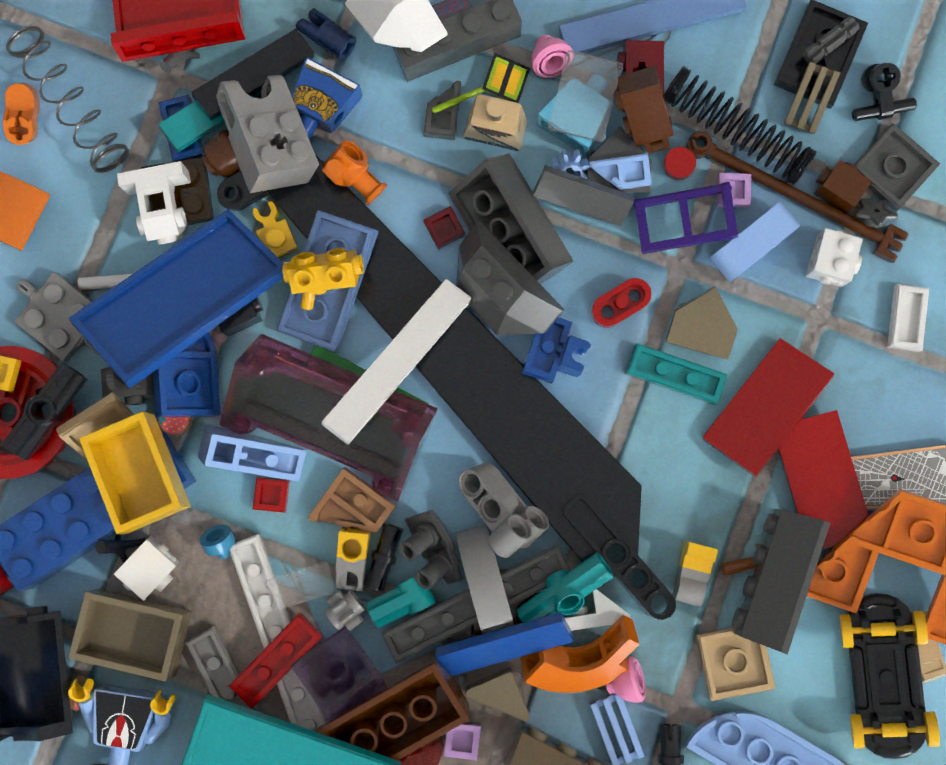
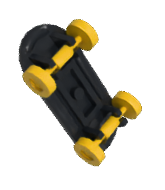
M874 593L862 597L857 613L849 611V614H839L843 648H849L856 714H850L854 749H863L866 746L874 754L888 759L906 758L916 753L923 745L925 739L928 747H939L940 734L935 711L926 712L918 649V645L928 644V631L924 611L918 610L911 613L903 602L888 594Z

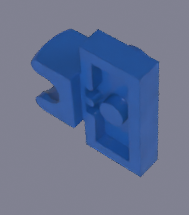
M558 317L546 333L534 334L522 374L551 384L555 379L557 371L578 377L583 372L584 366L575 361L572 354L585 355L591 344L588 341L571 335L568 337L572 322Z

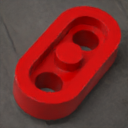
M632 278L600 296L594 302L591 309L594 322L603 328H611L641 311L651 300L650 286L642 279ZM629 292H637L639 294V300H630L628 296ZM602 308H610L613 315L609 318L604 317L601 312Z

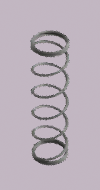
M27 26L13 33L6 43V50L11 56L25 58L22 69L23 74L28 79L42 81L39 89L40 97L48 103L59 104L56 118L60 124L76 126L73 134L74 144L79 148L94 149L90 158V165L96 173H105L122 164L129 154V149L125 144L111 145L101 151L93 160L96 150L116 139L118 133L114 132L107 135L96 146L91 147L81 146L76 141V132L80 125L96 119L100 115L101 110L91 111L76 124H67L59 117V109L62 103L80 96L84 91V87L80 86L72 89L61 101H50L43 96L42 86L44 82L63 74L67 69V64L63 63L55 66L42 79L33 78L26 73L25 64L27 59L41 55L51 45L50 41H43L44 32L40 27ZM29 31H39L40 36L38 40L29 48L18 52L11 51L12 43L22 34ZM48 43V46L45 49L38 53L30 55L39 46ZM65 66L59 73L48 77L56 69ZM81 89V91L78 94L66 99L73 92ZM98 112L95 116H93L92 118L86 120L89 116H91L92 114ZM118 149H125L123 154L113 163L102 168H96L98 162L109 153Z

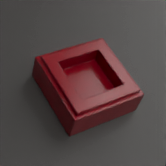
M451 206L423 220L438 250L466 235Z

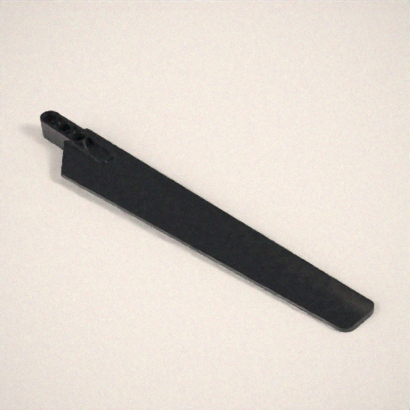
M316 155L319 166L308 183L277 188L269 195L306 239L309 237L317 210L379 231L356 298L393 340L439 288L442 282L348 187L336 185L322 171L324 163ZM465 308L415 367L529 501L545 513L549 524L581 562H584L598 552L610 566L614 574L613 577L617 579L648 616L659 620L671 617L676 609L675 598L638 556L642 485L536 378L522 374L524 365ZM612 544L619 545L623 550V558L618 563L611 562L607 557V550ZM635 569L642 571L645 576L644 584L639 588H634L629 582V575ZM656 595H662L667 605L663 612L656 614L651 608V601Z

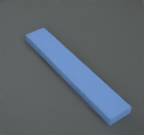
M653 0L559 25V33L561 39L572 48L574 56L623 44L626 40H638L744 11L747 6L745 0Z

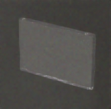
M568 50L565 55L566 60L551 118L548 121V130L603 143V140L606 138L605 132L615 97L614 91L617 89L618 77L623 71V63Z

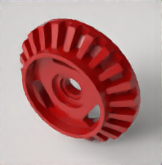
M0 346V356L22 361L14 392L0 390V440L7 438L23 416L26 402L31 397L38 395V390H42L58 368V365L45 357V355L24 347ZM73 400L66 409L64 420L51 429L30 460H24L14 454L0 451V479H16L32 475L44 466H49L54 462L53 459L57 454L62 453L66 448V442L58 436L56 428L76 416L77 410L74 409ZM12 403L17 409V414L12 421L6 422L2 418L1 412L5 405ZM41 408V413H40V414H41V417L44 419L43 411H42V408Z

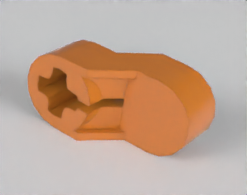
M28 83L12 84L5 92L6 108L3 116V129L5 137L11 143L24 145L35 140L38 134L39 96L37 90Z

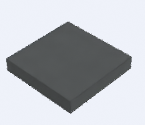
M892 123L854 165L860 170L862 175L872 181L868 188L880 199L887 200L888 206L896 212L935 171L940 163Z

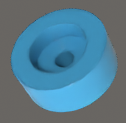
M217 525L202 534L200 544L206 555L218 556L219 559H225L230 556L229 549L234 545L235 537L229 526Z

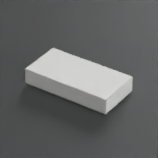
M903 284L894 285L887 348L914 352L923 351L929 288Z

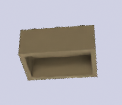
M102 589L87 591L84 595L68 658L166 682L177 674L192 611L148 600L143 601L140 598Z

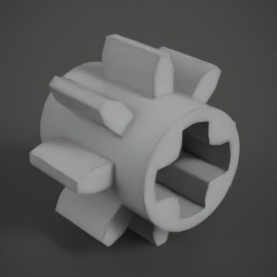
M340 589L326 600L330 607L325 610V614L336 629L341 630L346 626L351 631L364 620L360 614L366 608L352 590L344 594Z

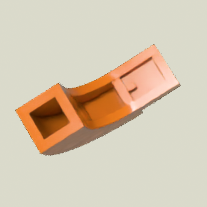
M622 615L601 637L589 644L578 647L558 646L522 656L521 663L525 683L546 691L575 693L592 690L614 681L620 674L629 670L626 657L639 645L633 619Z

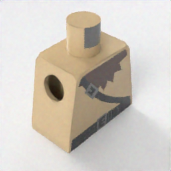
M477 95L469 110L463 139L520 152L527 125L522 105L499 98Z

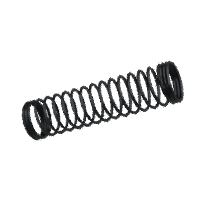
M683 66L664 94L666 103L671 104V107H675L685 96L679 109L680 113H682L695 99L688 113V118L693 117L704 104L697 117V124L714 107L705 124V129H708L723 112L713 131L714 135L723 128L733 115L722 135V140H725L742 120L730 145H734L751 125L739 147V151L745 148L761 128L747 156H751L770 133L756 158V162L761 160L779 138L764 167H768L788 143L773 173L777 172L790 154L797 148L781 176L785 178L788 174L786 182L789 181V183L794 185L806 171L817 151L807 147L797 157L803 144L802 141H799L788 152L794 140L793 135L788 137L779 147L785 135V130L780 131L770 142L777 128L776 124L772 125L760 139L767 126L768 119H764L750 135L759 119V113L755 114L740 132L750 114L751 108H747L731 127L742 107V102L736 105L721 124L734 100L733 97L728 99L712 119L725 95V91L720 93L702 116L716 90V86L712 87L694 110L708 84V80L704 81L685 105L699 79V75L695 76L676 101L679 92L691 73V69L688 70L686 66Z

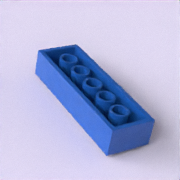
M160 428L182 485L186 489L195 483L196 479L168 435ZM90 467L0 525V563L18 592L34 589L93 550L98 541L108 540L116 535Z

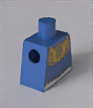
M308 57L303 64L292 94L309 140L317 127L333 133L363 96L358 83Z

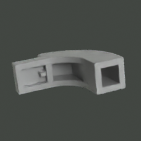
M487 525L456 532L466 579L482 634L513 626L514 622L496 556L489 545L488 539L490 535Z

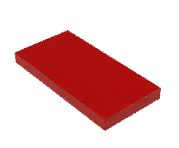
M779 338L702 437L703 440L756 478L833 379L834 373Z
M837 410L801 419L778 450L797 513L830 522L822 549L836 546L869 515Z

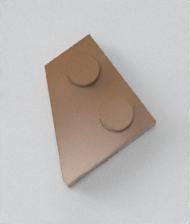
M344 467L307 519L313 522L321 521L336 524V526L360 528L363 531L377 533L397 505L348 468Z

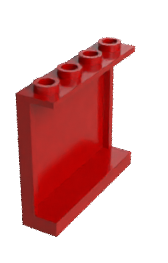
M113 0L116 32L110 33L111 44L122 62L246 40L240 0Z

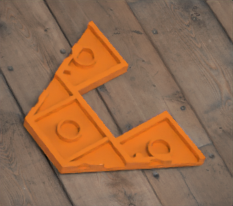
M899 489L818 561L807 597L857 613L879 553L940 573L942 575L925 618L928 639L946 645V504Z

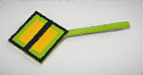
M494 53L483 86L433 107L432 112L437 113L483 92L490 93L507 101L519 103L530 68Z

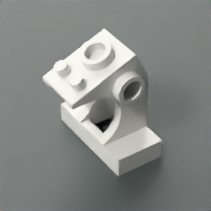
M181 161L117 173L119 187L128 195L137 194L140 216L136 217L137 227L141 235H146L147 241L157 239L158 245L183 238L182 233L187 230V220L183 208L176 207L174 189L175 186L191 183L188 169ZM163 192L166 209L151 212L149 195Z

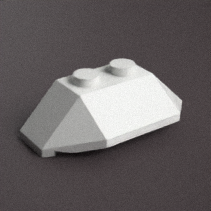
M347 0L345 2L347 9L375 43L411 48L413 51L422 52L448 35L428 0Z

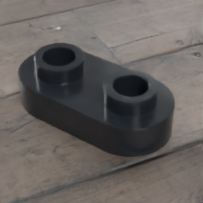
M239 171L219 185L217 198L223 207L232 211H240L268 196L275 189L249 193L242 172ZM234 188L235 195L233 198H229L228 193Z

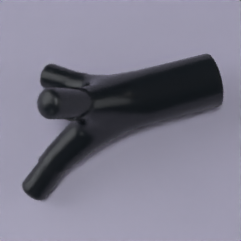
M116 534L114 540L98 541L95 548L99 554L114 553L125 563L128 559L126 551L142 545L146 538L121 540L122 535Z

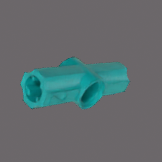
M596 552L571 571L560 570L551 574L546 580V588L518 607L516 610L518 617L524 623L562 612L563 615L574 614L583 607L585 603L584 597L612 579L614 574L604 558Z

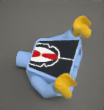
M74 679L68 691L69 697L78 702L88 731L93 735L94 744L110 747L107 765H128L130 751H141L148 744L155 743L170 726L172 705L177 699L176 695L172 694L169 700H165L166 693H161L162 690L160 689L157 692L109 684L96 688L93 693L91 691L94 686L93 679H87L84 687L78 684L77 679Z

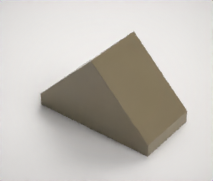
M510 667L467 686L465 697L525 722L528 721L529 711Z

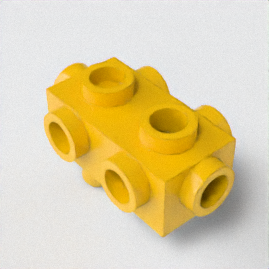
M335 248L325 254H314L313 252L299 253L292 257L290 263L283 264L282 272L285 283H290L292 294L303 293L300 307L304 310H312L316 294H324L327 290L356 287L360 274L364 273V264L361 254L357 255L356 250L347 251L344 248Z

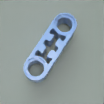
M780 201L738 234V238H733L709 259L730 283L801 225Z

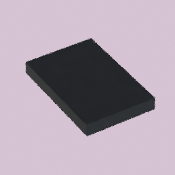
M810 0L773 85L796 94L808 65L802 55L805 49L816 43L818 39L835 26L840 25L844 19L853 16L815 0ZM856 17L853 18L859 23V30L816 63V65L840 72L826 106L829 109L834 106L868 25V22ZM813 71L803 98H809L819 73ZM825 76L815 103L819 104L830 77Z

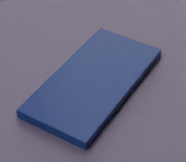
M227 209L69 317V320L130 389L283 279L282 266L284 263Z

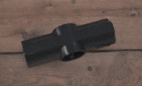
M61 362L39 394L31 397L26 402L23 416L2 443L6 449L24 460H30L51 429L64 420L67 407L88 379L76 369ZM48 403L50 413L46 419H43L40 414L41 408Z

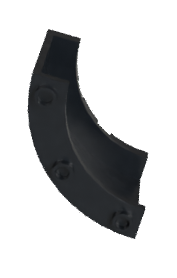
M40 606L26 609L27 614L0 617V741L8 737H13V741H43L73 733L61 611L48 612V606Z

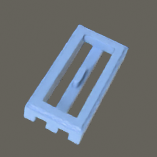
M611 694L589 703L612 765H620L625 762L627 764L635 758L645 757L623 699L616 694ZM614 701L617 702L634 747L633 751H628L611 703ZM601 706H605L622 752L620 756L615 754L599 711Z

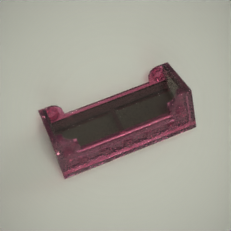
M260 334L234 364L219 425L237 434L251 433L258 427L374 477L372 481L373 488L383 497L398 501L409 481L438 408L395 390L350 444L347 445L322 425V421L358 381L361 375L269 336Z

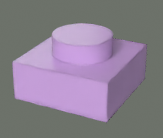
M718 174L717 185L730 182L732 186L731 193L734 208H748L751 205V174ZM717 194L716 207H724L722 194Z
M465 722L447 732L444 757L477 760L481 724Z

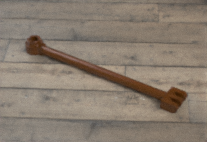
M698 131L690 135L686 148L694 153L696 159L711 158L740 174H751V179L877 243L873 254L890 263H895L898 256L887 249L900 252L903 244L893 239V237L906 241L909 235L906 231L892 224L886 226L884 232L869 227L845 212L717 148V145L712 143V139L707 133ZM702 139L705 142V147H698L695 140Z

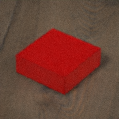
M256 477L252 509L286 513L290 481Z

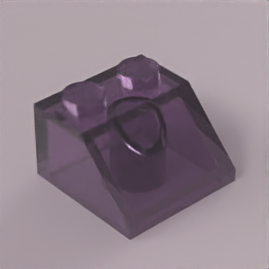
M346 626L290 665L327 721L334 719L388 688L380 672Z

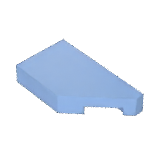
M648 153L588 162L589 167L618 190L652 185Z

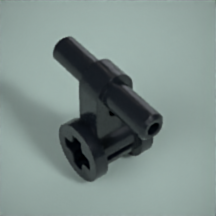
M872 64L864 70L861 77L862 85L867 91L873 92L874 105L853 109L852 119L855 122L871 118H877L878 120L892 118L894 114L916 109L917 101L913 97L893 101L892 90L898 86L901 79L900 70L895 64ZM884 74V80L878 82L877 76Z

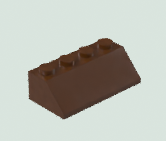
M434 661L321 725L317 731L323 735L399 760L470 720L469 702L453 676Z

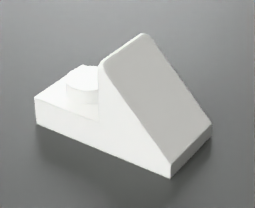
M597 589L590 593L593 610L588 611L587 606H583L574 614L563 615L571 631L613 625L622 615L631 618L630 614Z

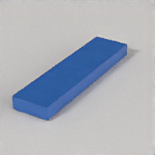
M562 612L437 647L436 659L448 673L454 676L574 642L573 633Z

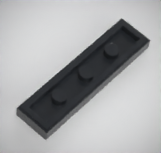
M294 29L192 91V97L210 121L222 115L216 97L220 82L236 80L246 94L253 96L262 90L267 76L287 75L303 65L307 57L313 59L314 51L298 30Z

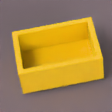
M142 411L79 438L116 534L133 532L191 507L154 414Z

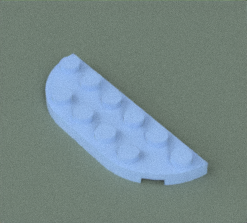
M745 711L722 713L706 720L690 734L684 743L686 748L715 765H845L828 752L763 715Z

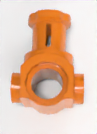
M353 140L342 141L323 164L322 171L336 185L348 188L353 186L366 198L365 203L368 206L388 186L385 182L381 183L368 171L367 155Z

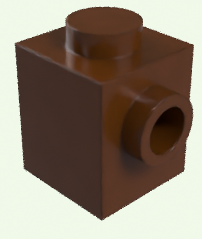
M839 160L832 168L826 166L815 181L820 185L814 192V195L829 205L848 213L857 205L872 181L862 175L855 165Z

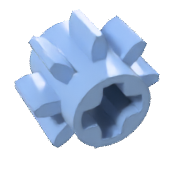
M562 149V153L557 158H551L554 168L588 180L584 170L589 168V163L587 159H581L578 149L574 152Z

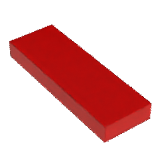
M300 612L239 674L229 687L253 709L324 635Z

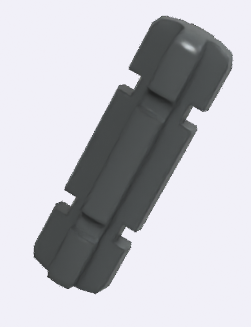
M853 17L844 19L840 25L835 26L818 39L816 43L805 49L802 54L804 60L807 63H818L822 57L827 56L844 43L846 39L853 36L860 28L859 23Z

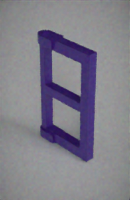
M730 182L643 199H634L642 254L738 238ZM722 194L727 229L692 235L687 200ZM679 201L684 237L650 243L645 208Z

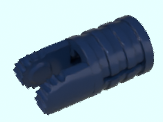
M315 8L308 13L309 21L302 18L296 23L295 26L298 31L317 45L322 46L324 50L329 51L331 55L336 56L340 61L345 60L355 47V36L349 34L348 31L342 29L341 26L335 24L334 21Z

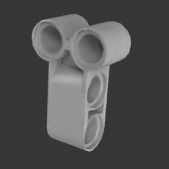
M482 463L461 472L458 479L459 488L492 531L488 539L489 545L499 556L508 558L519 548H528L549 528V520L545 513L535 506L527 507L493 464Z

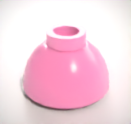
M543 35L537 39L531 55L533 71L542 78L556 77L569 68L574 59V52L564 40L551 37L550 35Z
M631 655L626 657L629 670L620 674L614 681L606 684V688L609 694H616L628 702L639 703L643 702L646 697L645 679L639 661Z

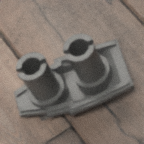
M429 510L407 517L405 522L412 536L400 544V554L408 561L415 560L421 554L429 562L416 572L415 580L421 588L428 590L441 578L447 584L461 581L463 578L458 566L460 561L455 552L456 547L445 524L435 512Z

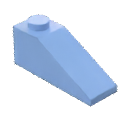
M205 426L197 457L204 466L299 482L307 451L302 448L237 431Z

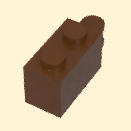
M656 66L619 76V90L614 91L618 110L624 109L626 117H622L627 136L633 135L636 147L645 144L648 154L662 149H669L668 137L674 136Z

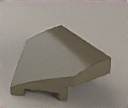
M715 286L706 290L705 293L679 304V308L675 309L666 336V342L728 360L738 328Z

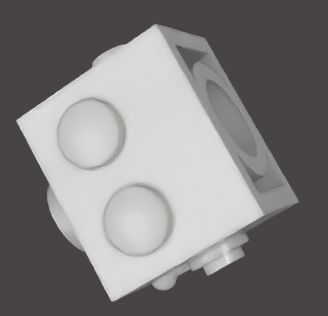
M828 228L822 230L816 235L805 277L821 281L823 284H832L839 287L850 283L853 275L857 274L862 263V256L859 255L863 238L845 234L839 230Z
M150 536L114 575L123 582L122 585L127 590H132L144 601L154 589L160 593L170 583L173 577L169 573L180 561L168 551L169 548L164 543L160 544Z

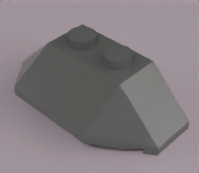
M477 222L459 245L456 286L472 297L468 305L496 335L546 333L565 309L481 222Z

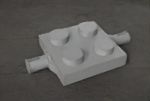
M53 272L43 286L38 289L26 279L18 282L21 285L17 284L16 289L29 298L26 308L15 320V323L62 361H69L77 349L84 345H87L99 355L69 320V317L93 302V300L56 272Z

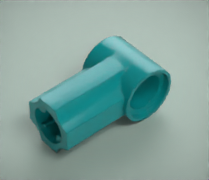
M415 576L397 584L396 588L366 602V606L372 621L378 629L408 613L410 615L415 614L436 603L431 589L425 590L417 584Z

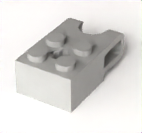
M279 74L267 76L261 90L262 99L253 98L246 94L236 80L220 82L216 95L217 102L228 128V138L249 193L308 183L319 166V162L284 77Z

